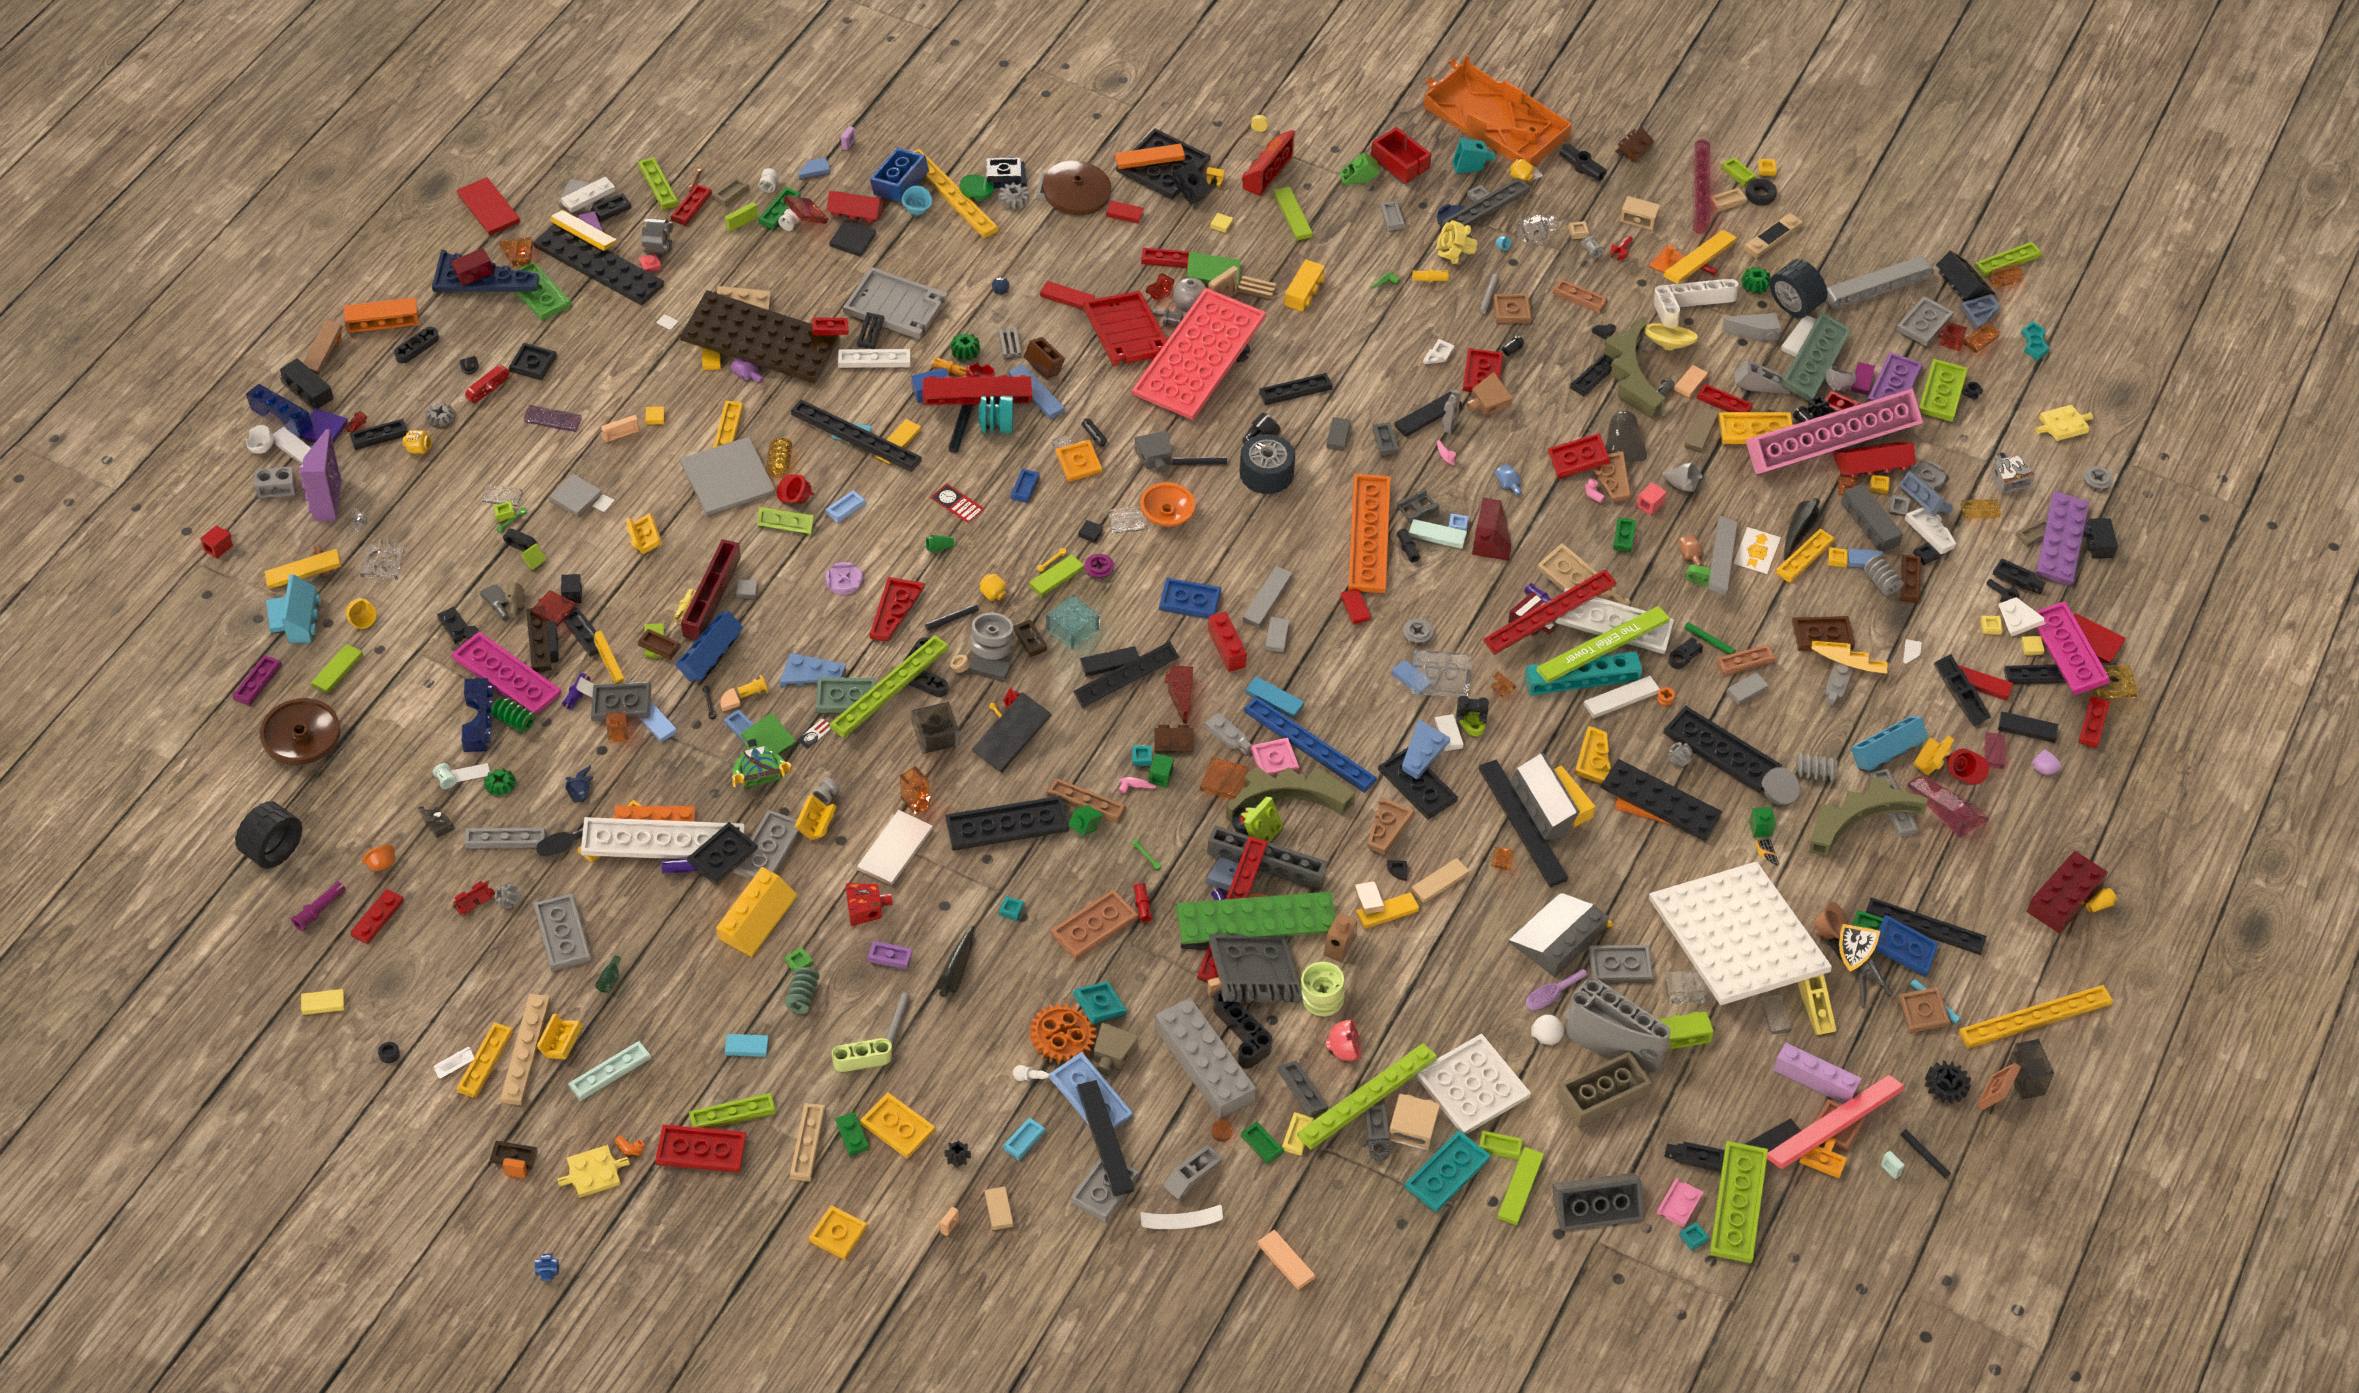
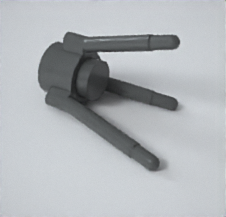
M1867 960L1860 967L1861 970L1857 972L1860 982L1862 1008L1865 1007L1864 977L1867 980L1877 978L1889 996L1891 995V991L1881 976L1875 960Z

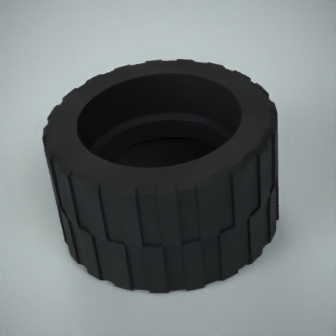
M274 801L261 803L254 807L241 821L235 836V845L238 851L260 867L265 869L274 868L287 860L295 851L302 837V822Z

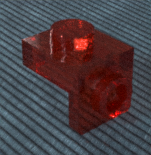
M1160 273L1156 283L1147 286L1146 293L1156 300L1171 295L1175 280Z

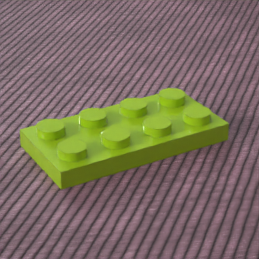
M1933 359L1919 406L1920 414L1953 422L1968 368Z

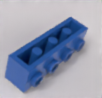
M730 611L718 614L675 664L676 667L689 681L703 679L707 675L706 671L709 667L714 666L718 662L717 658L729 649L728 645L740 636L739 632L743 629V626Z

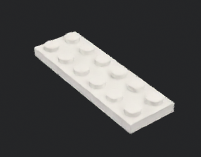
M1595 597L1560 617L1555 623L1595 635H1601L1647 611ZM1670 618L1668 623L1627 644L1665 654L1674 619Z

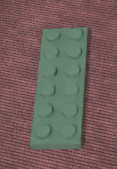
M1821 312L1780 384L1807 401L1812 400L1826 377V371L1830 369L1851 329Z

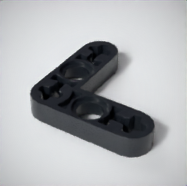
M920 638L915 643V645L903 661H905L910 655H912L916 650H918L930 638ZM925 670L908 684L936 697H943L948 693V682ZM926 678L928 679V681L925 683L918 682V679Z

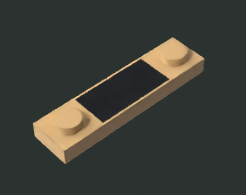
M1788 213L1746 243L1744 250L1757 259L1802 227L1803 221L1792 213Z

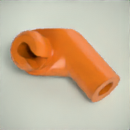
M622 1135L614 1140V1143L625 1155L639 1156L644 1152L645 1144L641 1140L635 1141L634 1144H629Z

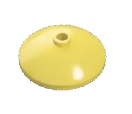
M1649 324L1645 327L1644 331L1647 337L1654 343L1663 346V349L1669 351L1692 345L1697 341L1698 337L1695 332L1680 326L1668 328L1663 324Z

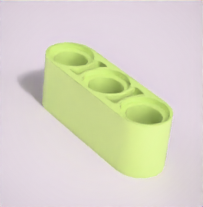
M880 1038L836 1046L832 1051L833 1067L836 1071L846 1072L886 1065L892 1060V1044L888 1039Z

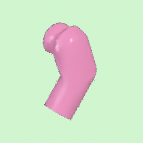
M1589 479L1585 485L1586 494L1601 504L1605 496L1597 491L1596 486L1598 482L1595 479Z

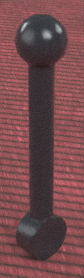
M704 686L702 691L705 693L709 708L708 716L709 719H715L716 713L713 711L709 696L710 688Z

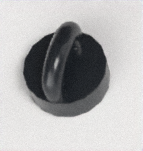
M476 356L459 361L462 372L465 374H473L479 369ZM474 365V368L471 370H467L465 367Z

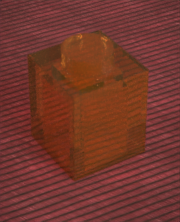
M626 711L606 713L609 742L628 741Z

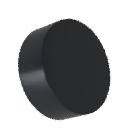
M394 1042L383 1043L378 1049L380 1060L384 1063L395 1062L400 1056L398 1045Z

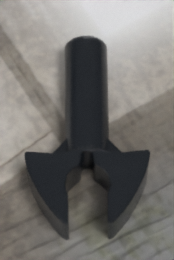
M1992 579L1986 582L1987 586L2002 595L2000 602L2003 603L2015 597L2019 599V592L2014 586L2006 589Z

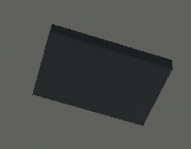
M728 822L687 857V862L717 885L758 850V845Z

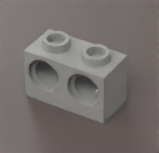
M293 466L256 469L255 490L257 497L268 498L295 495L296 478Z

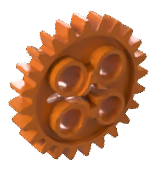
M1057 1003L1056 1008L1049 1004L1048 1010L1043 1007L1041 1013H1036L1035 1019L1033 1018L1031 1022L1029 1039L1033 1040L1031 1046L1037 1047L1036 1053L1043 1052L1042 1059L1048 1056L1050 1057V1063L1056 1059L1057 1064L1060 1065L1061 1060L1066 1063L1080 1052L1084 1055L1090 1054V1050L1093 1049L1096 1040V1028H1093V1024L1088 1021L1087 1015H1082L1083 1009L1077 1012L1075 1011L1076 1005L1070 1009L1068 1003L1064 1007Z

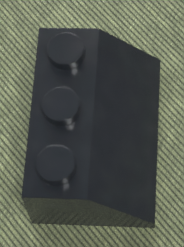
M1950 250L1936 264L1940 269L1938 273L1944 279L1948 278V284L1954 290L1957 289L1960 292L1958 295L1962 300L1970 301L1995 294L1966 259Z

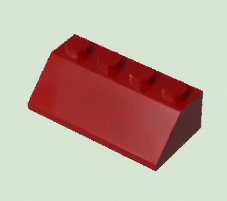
M1294 130L1277 135L1273 141L1268 143L1267 148L1260 153L1258 159L1253 161L1250 169L1244 172L1242 176L1244 190L1258 196L1263 194L1293 157Z
M1900 441L1832 451L1840 473L1847 475L1848 478L1858 477V473L1865 472V475L1876 474L1877 470L1892 472L1893 468L1899 467V470L1910 469L1911 465H1916L1914 443Z

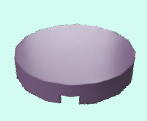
M849 562L834 564L830 570H827L825 575L827 588L839 595L854 593L861 587L863 581L861 569Z

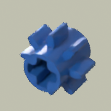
M553 1253L542 1254L540 1259L535 1260V1275L541 1276V1281H552L554 1275L559 1274V1259H554Z

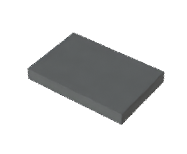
M651 682L593 685L592 721L650 718Z

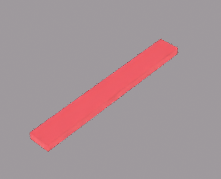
M1886 1076L1768 1152L1767 1159L1780 1169L1785 1168L1904 1091V1085L1892 1076Z

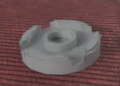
M1920 461L1910 469L1911 472H1914L1934 491H1938L1945 483L1946 475L1943 468L1934 462L1926 461L1921 463Z
M1777 767L1771 769L1763 777L1762 788L1764 787V794L1772 803L1778 806L1789 805L1798 798L1800 792L1799 782L1791 771Z

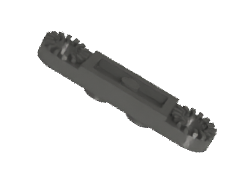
M1383 1098L1365 1111L1369 1154L1376 1161H1384L1390 1156L1385 1099ZM1377 1147H1382L1385 1149L1384 1153L1382 1152V1154H1378V1152L1376 1153L1374 1149Z

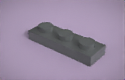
M1297 1060L1279 1066L1277 1071L1309 1117L1327 1111V1104Z

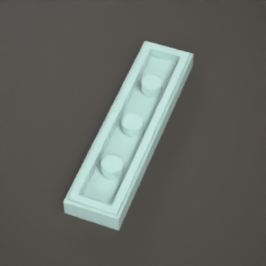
M640 1041L568 1083L569 1088L579 1101H582L650 1060L651 1056Z

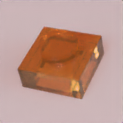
M1838 477V494L1843 496L1844 490L1857 486V478Z
M1495 846L1491 867L1510 871L1515 850Z

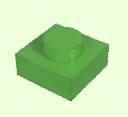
M802 947L785 957V962L793 971L801 967L809 968L813 965V960Z

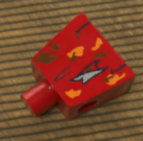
M846 883L851 926L880 919L882 917L881 907L893 905L892 894L880 895L877 884Z

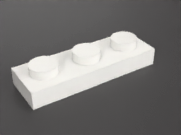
M603 177L561 198L562 204L573 213L615 192V186L606 177Z

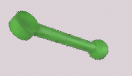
M524 507L520 508L519 513L514 518L509 519L503 525L497 526V532H503L504 528L519 516L526 515L527 509Z
M1133 840L1132 845L1137 847L1153 864V869L1160 870V862H1156L1144 850L1139 840Z

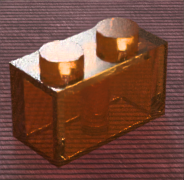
M916 766L901 774V799L914 814L920 810H925L931 805L929 780Z

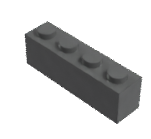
M1863 483L1844 490L1841 500L1842 506L1847 509L1853 520L1859 524L1862 531L1871 539L1873 545L1883 552L1900 546L1903 533Z

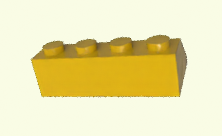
M761 867L716 927L719 940L753 957L798 897L797 893L779 875Z

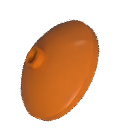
M1163 482L1154 484L1143 492L1140 499V509L1143 515L1154 524L1166 527L1178 526L1187 522L1193 516L1195 499L1185 487L1175 483Z

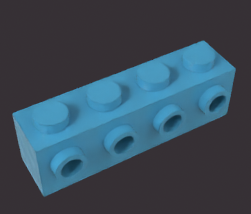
M1909 716L1852 746L1851 750L1858 769L1872 771L1878 768L1877 765L1892 761V757L1907 753V749L1922 745V741L1928 739L1929 736L1922 717Z

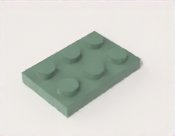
M818 677L816 713H843L876 685V678Z

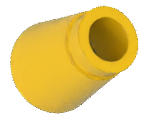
M2103 888L2086 903V907L2090 913H2094L2114 906L2117 897L2110 888Z

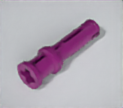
M336 881L333 886L311 905H305L297 916L291 917L292 924L298 930L304 931L306 925L312 920H317L319 913L346 891L344 886L336 890L342 883Z

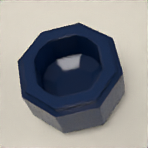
M999 277L993 280L992 289L994 293L1001 295L1008 292L1009 282L1006 278Z

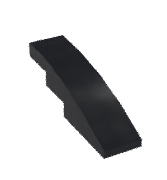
M1952 654L1933 663L1953 698L1973 726L1991 718L1974 685L1970 684L1963 669L1960 670Z

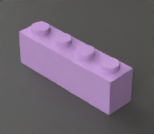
M1786 1042L1777 1057L1773 1070L1843 1104L1854 1098L1862 1079Z

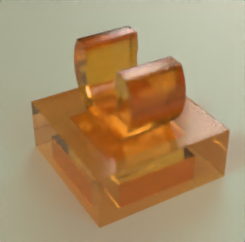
M1498 671L1493 676L1498 682H1494L1491 688L1495 691L1498 687H1501L1502 689L1498 693L1500 696H1504L1507 689L1513 692L1516 688L1509 679Z

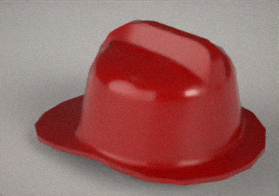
M787 475L780 481L777 487V498L785 503L803 504L808 500L809 496H814V493L811 491L812 486L810 482L802 475Z
M1961 748L1946 757L1950 774L1963 782L1972 785L1980 784L1988 776L1989 764L1987 760L1973 751Z

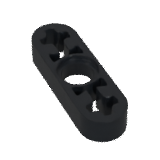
M426 327L394 350L396 361L407 363L439 341L438 330L435 327ZM415 343L421 344L419 347L412 346Z

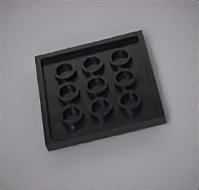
M1154 128L1132 151L1181 144L1185 160L1118 169V166H1116V171L1173 199L1180 192V189L1172 180V176L1177 169L1193 162L1197 169L1201 171L1210 162L1211 156Z

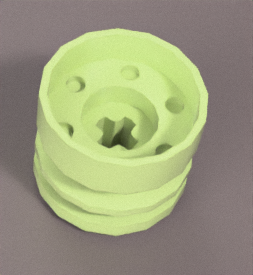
M1323 961L1313 963L1305 969L1301 978L1304 1007L1308 1012L1316 1016H1330L1338 1012L1345 1000L1343 972L1338 966Z

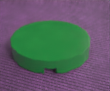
M966 175L960 180L959 190L967 198L971 199L973 197L978 201L986 200L993 193L992 182H987V178L983 176Z

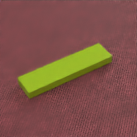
M652 157L639 161L638 166L661 209L666 210L679 206L678 200L655 158Z
M1290 186L1275 189L1273 192L1275 199L1296 241L1311 238L1313 236L1311 228Z
M2029 242L1976 262L1974 267L1986 278L2039 258L2042 252L2033 242Z
M771 1093L689 1111L692 1127L709 1129L776 1114Z
M1524 1147L1497 1219L1516 1226L1518 1225L1544 1153Z

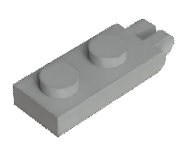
M1458 390L1452 392L1449 401L1446 402L1444 407L1446 414L1443 417L1442 423H1444L1443 431L1451 433L1458 420L1461 397Z

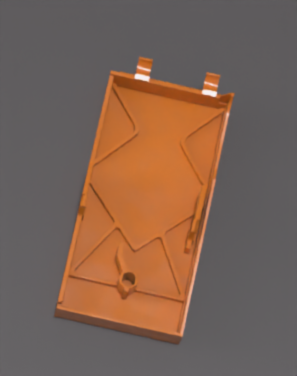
M1466 55L1462 64H1458L1452 58L1449 61V65L1455 70L1440 82L1433 81L1432 76L1426 79V83L1431 87L1425 94L1424 108L1474 139L1485 142L1486 146L1513 162L1517 159H1525L1535 167L1570 137L1572 126L1570 122L1505 79L1503 82L1494 80L1470 62L1469 55Z

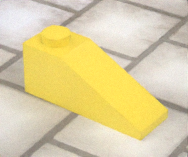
M1824 974L1799 981L1801 998L1815 1034L1821 1035L1836 1032Z

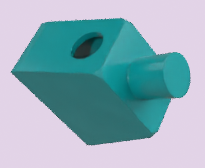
M1460 138L1452 164L1456 173L1481 171L1486 161H1494L1495 153L1494 151H1488L1483 141Z

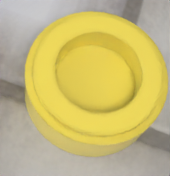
M1256 115L1252 118L1251 127L1256 132H1263L1268 127V120L1263 115Z

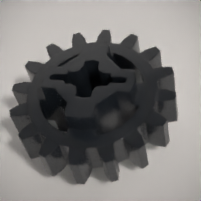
M1943 1061L1942 1065L1936 1062L1934 1067L1930 1066L1926 1074L1925 1087H1930L1928 1093H1934L1935 1100L1940 1097L1942 1098V1103L1945 1100H1949V1103L1953 1104L1954 1099L1960 1102L1962 1097L1966 1098L1971 1087L1969 1084L1971 1078L1966 1077L1967 1071H1961V1065L1955 1067L1954 1062H1951L1950 1065H1947L1946 1061Z

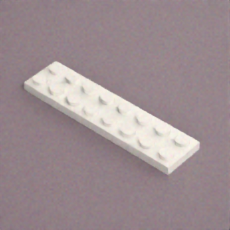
M584 817L581 855L687 859L727 823ZM731 823L744 833V824Z

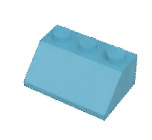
M289 574L282 621L288 643H311L312 636L316 634L315 620H318L319 616L317 606L321 604V595L317 594L316 586L294 574Z

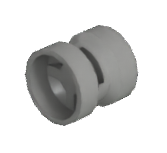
M825 778L821 782V787H817L813 795L825 805H828L832 801V796L838 794L840 787L831 778Z

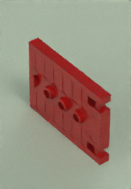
M1141 291L1083 301L1082 308L1113 366L1119 365V362L1124 360L1125 364L1153 359L1167 342Z

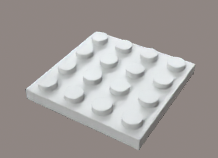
M1483 1034L1439 1057L1434 1063L1415 1075L1435 1102L1440 1104V1108L1455 1127L1464 1135L1527 1100L1531 1095L1530 1091Z

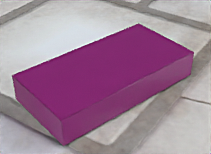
M1857 363L1855 371L1856 382L1850 391L1868 395L1875 369L1874 365Z

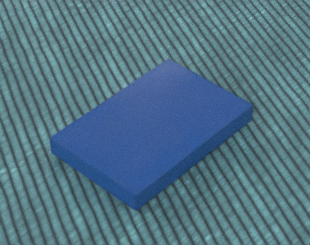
M1166 578L1159 610L1208 619L1209 616L1216 614L1222 587Z
M1885 915L1878 930L1881 931L1875 950L1926 977L1939 943Z

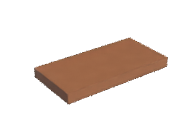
M1112 889L1051 929L1050 934L1074 960H1077L1136 921L1138 914Z

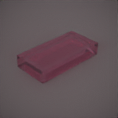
M1985 733L1984 758L1987 760L1989 767L2004 769V734Z

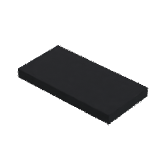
M1022 692L972 750L1002 773L1049 720L1052 714Z
M1407 747L1378 765V770L1429 820L1457 802L1458 796L1429 767L1418 779L1402 771V764L1408 750Z

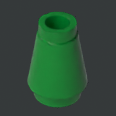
M930 535V537H926L928 552L936 553L954 547L953 536Z

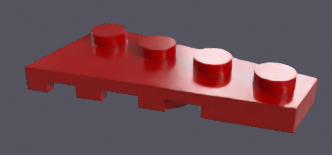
M893 577L887 578L869 634L870 639L889 642L924 590L925 583Z

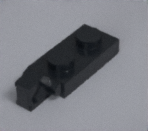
M2003 558L1999 561L1992 574L2038 594L2043 592L2046 582L2039 580L2034 572Z
M1684 1141L1677 1145L1667 1143L1664 1157L1675 1159V1162H1680L1681 1164L1721 1172L1725 1150Z

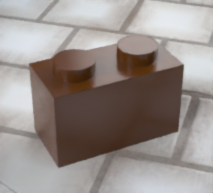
M1043 337L1030 340L1023 356L1046 379L1059 375L1065 358Z

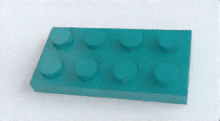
M1458 1130L1404 1184V1188L1437 1213L1490 1160L1491 1155Z

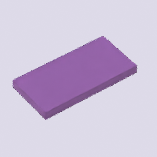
M1889 352L1867 402L1912 389L1923 363Z

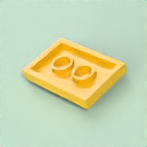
M888 1092L860 1119V1125L907 1159L935 1132V1126Z

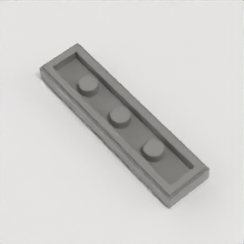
M1275 566L1247 609L1242 621L1260 628L1292 578V572Z
M1888 768L1870 772V780H1872V777L1884 779L1891 782V789H1898ZM1887 813L1899 837L1918 832V827L1911 813Z
M466 828L464 847L465 849L536 848L537 844L546 838V828Z

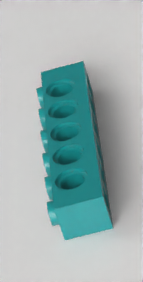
M1624 652L1601 656L1550 683H1547L1536 671L1537 666L1541 664L1526 666L1524 679L1531 696L1635 682L1641 678L1642 666L1637 652Z

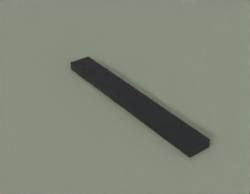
M800 400L791 410L792 416L910 472H913L922 462V456L804 400Z
M1497 759L1479 765V771L1548 886L1552 887L1566 882L1568 876L1531 818Z

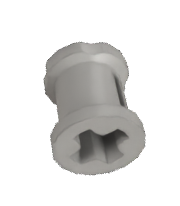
M1589 236L1584 239L1582 246L1590 252V257L1594 259L1600 257L1604 252V248L1597 243V238Z

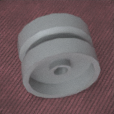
M984 613L973 620L970 645L974 654L984 659L996 660L1004 658L1012 650L1013 623L1009 618L998 613Z

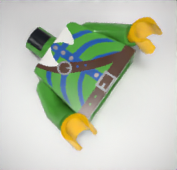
M757 739L746 741L747 750L741 752V757L736 760L732 771L733 787H736L735 784L741 783L744 788L780 780V771L782 777L785 776L787 771L793 773L791 764L785 762L781 756L775 751L770 750L768 746L759 747Z

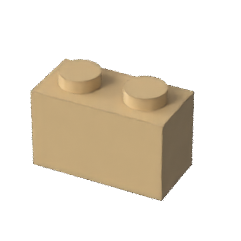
M1627 196L1621 211L1620 222L1653 231L1659 215L1660 205Z

